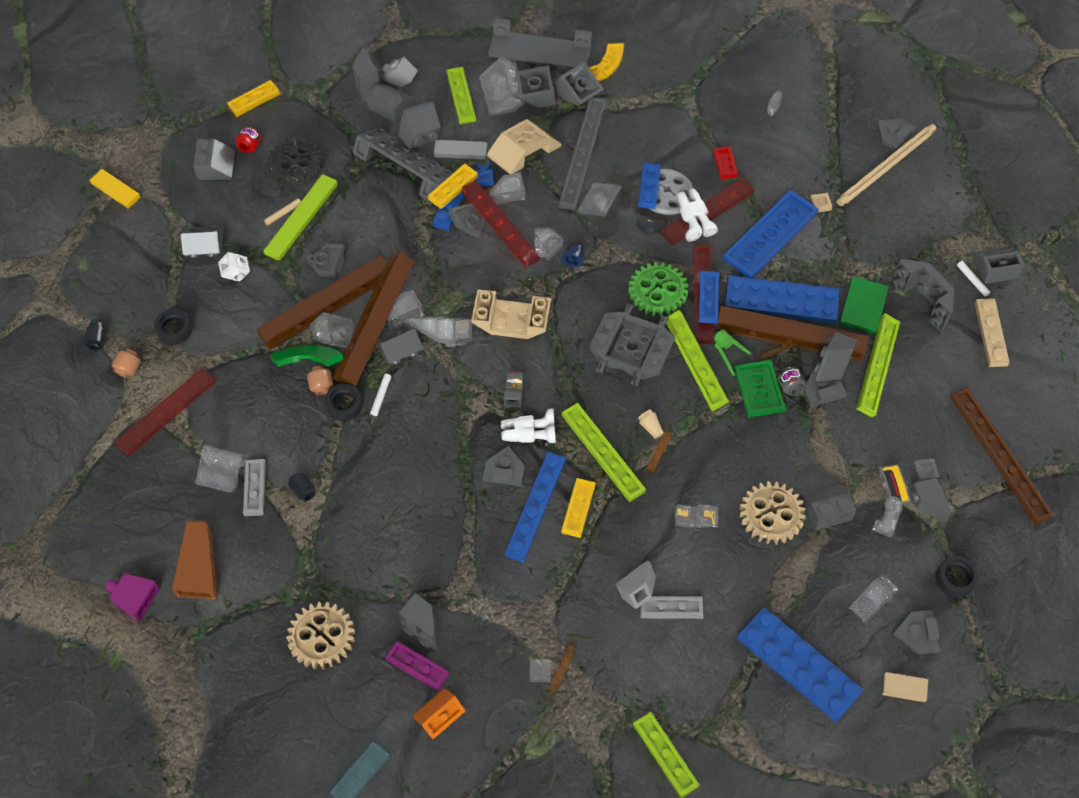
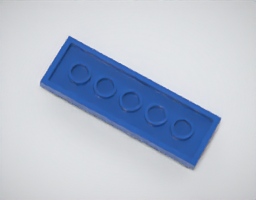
M790 190L723 255V260L746 277L753 278L818 214L819 209Z
M729 275L725 306L770 316L836 324L839 289Z
M765 607L737 636L740 642L834 722H837L864 691Z

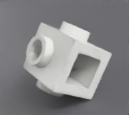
M228 252L218 262L221 277L240 282L250 272L247 257Z

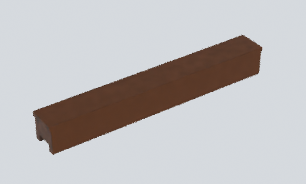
M398 252L397 256L390 255L343 354L344 360L339 362L332 378L340 384L346 383L355 387L414 263L413 259L411 260L402 252Z
M383 255L378 256L256 328L259 338L263 340L269 350H272L376 287L387 261Z
M720 306L716 331L725 329L729 334L819 353L822 352L828 338H833L835 332L857 340L850 359L862 362L870 336L726 306Z

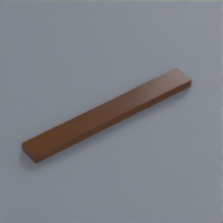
M967 387L951 394V400L1034 525L1036 526L1053 518L1054 514L969 388Z

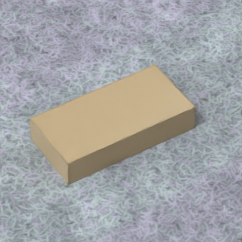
M889 672L884 673L882 695L926 702L928 679Z

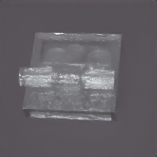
M204 445L195 484L234 493L240 467L245 466V459H242L243 454Z

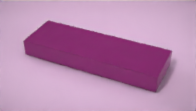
M396 641L385 657L388 662L437 691L440 690L450 674L448 670Z

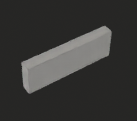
M436 140L434 157L486 160L487 142Z
M265 459L245 460L244 516L264 515Z
M652 596L640 606L641 618L703 619L702 596Z

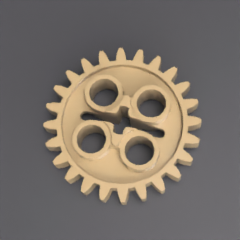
M768 481L766 487L760 483L759 489L753 486L752 492L747 491L746 497L742 498L743 504L740 505L739 510L742 511L740 512V518L744 519L741 524L747 525L746 532L753 531L752 538L758 535L759 542L766 538L767 544L770 543V540H774L775 545H777L779 539L785 543L787 537L792 540L794 534L798 535L799 528L803 527L804 523L802 521L806 517L803 515L805 508L801 507L803 500L797 501L799 494L792 495L793 488L788 491L785 490L786 484L780 488L778 482L771 486V483ZM774 499H779L782 503H776ZM755 505H761L763 509H758ZM782 516H786V517H788L790 520H789V521H786V520H783L781 517H782ZM763 522H768L771 526L767 527L763 525Z
M318 602L317 608L310 604V610L307 611L305 608H302V615L295 614L298 620L290 621L294 628L287 629L289 634H291L287 636L288 642H291L288 644L290 650H293L291 652L293 657L298 656L297 660L299 663L304 660L305 667H308L310 663H312L313 669H316L318 664L324 669L325 663L333 667L334 660L341 663L339 657H347L345 650H352L349 643L355 642L354 637H352L355 634V630L352 629L354 626L353 621H349V614L344 615L345 611L343 608L338 611L337 604L333 605L332 608H330L329 602H326L324 607ZM321 618L325 619L324 623L320 625L316 624L317 620ZM311 624L321 635L325 634L326 639L335 644V646L332 647L322 636H317L316 632L307 627V625ZM334 631H341V633L338 636H331V634ZM305 634H311L308 640H302ZM321 646H326V647H327L324 652H322V653H318V652H317V650H318L319 647H321Z

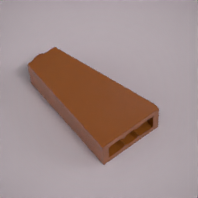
M202 520L187 521L172 590L177 597L217 600L218 593L211 530L208 524Z

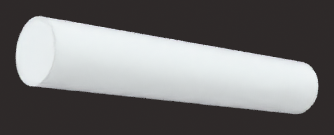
M960 261L957 264L958 268L984 297L989 295L990 291L963 261Z
M384 374L370 413L374 416L378 415L391 379L389 374Z

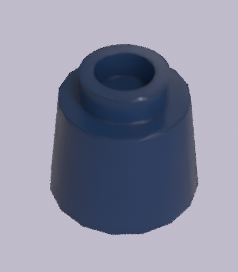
M578 244L570 245L562 256L564 264L572 268L579 267L584 252L582 247Z

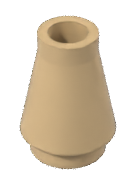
M648 410L638 417L640 420L639 424L654 439H658L664 434L657 415L652 410Z

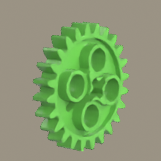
M657 262L654 263V266L647 263V268L641 266L640 271L636 270L635 276L632 275L631 281H629L628 293L630 294V300H634V306L639 305V311L646 309V315L650 311L653 316H655L656 312L659 313L660 317L663 315V312H666L667 315H670V310L676 312L677 307L682 308V303H685L686 297H688V284H686L687 279L683 278V272L677 274L678 268L672 270L671 264L665 267L664 262H662L661 266H658Z

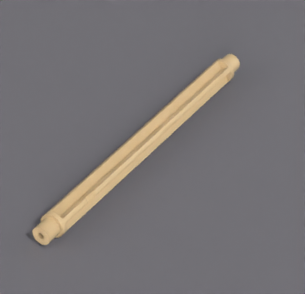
M930 124L886 158L885 161L844 192L837 200L838 205L843 206L845 203H849L861 191L866 189L930 137L936 130V126Z

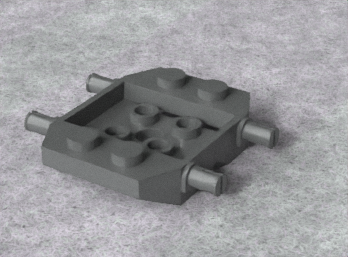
M627 303L623 312L605 313L590 344V351L599 362L595 369L597 372L600 370V373H603L605 366L612 369H622L629 375L634 376L631 384L638 386L641 379L644 380L660 375L675 342V337L665 328L668 321L667 316L664 318V315H662L659 323L654 324L630 315L634 306ZM622 326L623 329L620 333V336L611 352V355H609L608 352L616 338V335L620 327ZM635 345L637 349L629 350L627 346Z

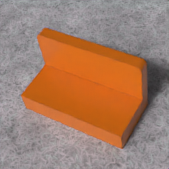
M443 689L413 715V718L421 724L429 737L434 739L465 712V709L455 695Z

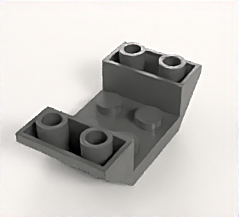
M901 259L892 282L904 294L916 287L918 292L924 295L934 307L929 318L931 324L940 332H943L953 312L954 288L930 263Z

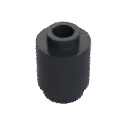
M91 322L87 326L85 346L90 350L96 351L104 347L106 333L104 324Z
M295 473L289 478L288 486L300 500L308 502L316 495L315 486L304 473Z

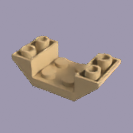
M526 119L502 132L487 153V156L512 175L524 168L525 157L540 148L550 153L561 147V143L539 126Z
M478 289L471 322L491 335L529 339L546 332L551 298L533 296L531 304L497 300L496 291Z

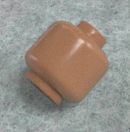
M130 349L118 351L112 362L113 372L125 378L133 376L141 362L136 357L137 353Z
M315 366L307 374L309 389L316 395H324L334 386L331 371L323 368V366Z

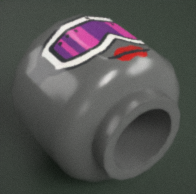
M786 367L778 376V382L785 394L796 396L804 391L806 380L800 369Z

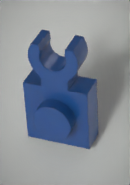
M487 161L486 166H481L480 162H478V171H476L478 173V178H476L477 188L494 186V175L490 162Z

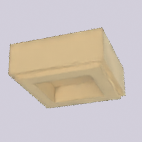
M828 193L810 195V202L819 209L818 212L832 210Z

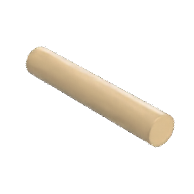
M297 198L264 219L265 224L268 226L297 208L301 200Z

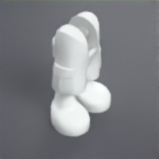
M689 189L690 203L684 191L677 194L682 218L684 221L689 222V230L685 234L688 242L697 240L701 237L702 233L704 237H709L718 232L717 225L706 216L708 214L707 207L695 189ZM696 218H697V219H700L702 228H701V226L698 224Z
M552 408L547 409L545 416L541 419L534 420L532 415L501 421V428L505 430L501 433L502 440L530 443L534 442L535 439H543L549 443H556L554 411ZM534 428H546L545 430L534 431Z

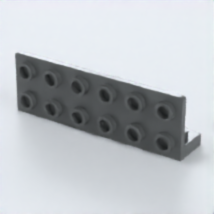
M494 18V35L488 52L489 57L573 69L583 62L586 65L588 64L592 48V32L576 30L575 41L511 32V20Z
M381 128L357 135L353 154L364 161L370 160L372 150L375 149L423 179L419 195L427 200L428 195L452 175V171L439 166L437 162L426 158L424 154L409 149L398 138L387 134Z

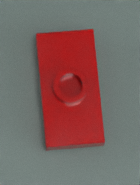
M731 147L713 148L720 180L737 178L738 171Z

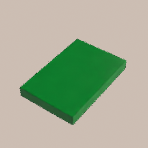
M852 277L840 325L876 334L889 286Z
M771 359L734 366V372L748 418L785 412V403Z

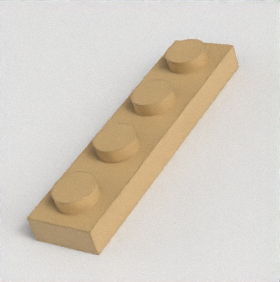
M995 298L976 299L975 308L988 366H1008L1010 362Z

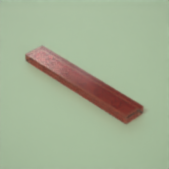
M744 178L740 179L705 202L708 210L706 216L710 221L753 194L754 188ZM681 217L661 230V235L673 246L685 238V234L689 230V222L684 221ZM696 218L698 224L702 227L700 219Z
M477 181L462 187V193L525 268L540 260L541 257Z
M693 246L694 336L698 344H713V323L698 322V273L700 271L712 272L711 246Z
M201 368L114 442L115 445L129 457L216 382L215 379Z

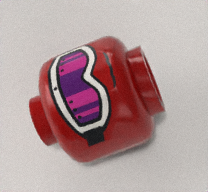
M243 128L236 137L238 149L245 153L254 152L261 143V135L254 128Z

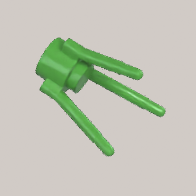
M722 329L714 337V340L717 342L714 346L719 350L732 376H735V372L722 348L728 349L734 344L748 355H751V352L736 341L725 329Z

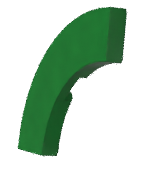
M318 345L292 347L269 354L271 361L277 367L301 362L302 359H312L313 362L322 363L327 367L344 360L343 354L338 350Z

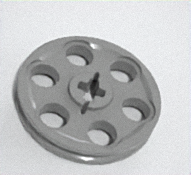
M660 169V176L665 179L664 181H659L657 200L660 203L656 204V209L651 210L664 215L679 214L680 204L677 194L684 191L689 196V189H693L690 180L683 174L670 169ZM679 180L682 182V184L678 185L675 184L673 181ZM669 203H675L677 207H671Z

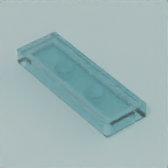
M372 742L331 790L330 794L334 798H356L390 758V755L375 742Z

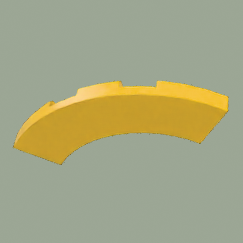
M624 43L607 44V50L602 61L598 65L589 68L598 82L609 77L618 68L623 57Z

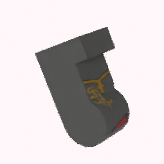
M508 371L504 391L505 407L522 408L523 372Z

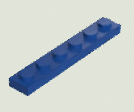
M547 452L505 552V557L522 563L525 562L565 465L566 457Z

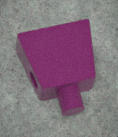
M124 574L119 582L110 579L106 584L105 590L112 593L109 599L117 608L137 622H140L160 588L153 580Z

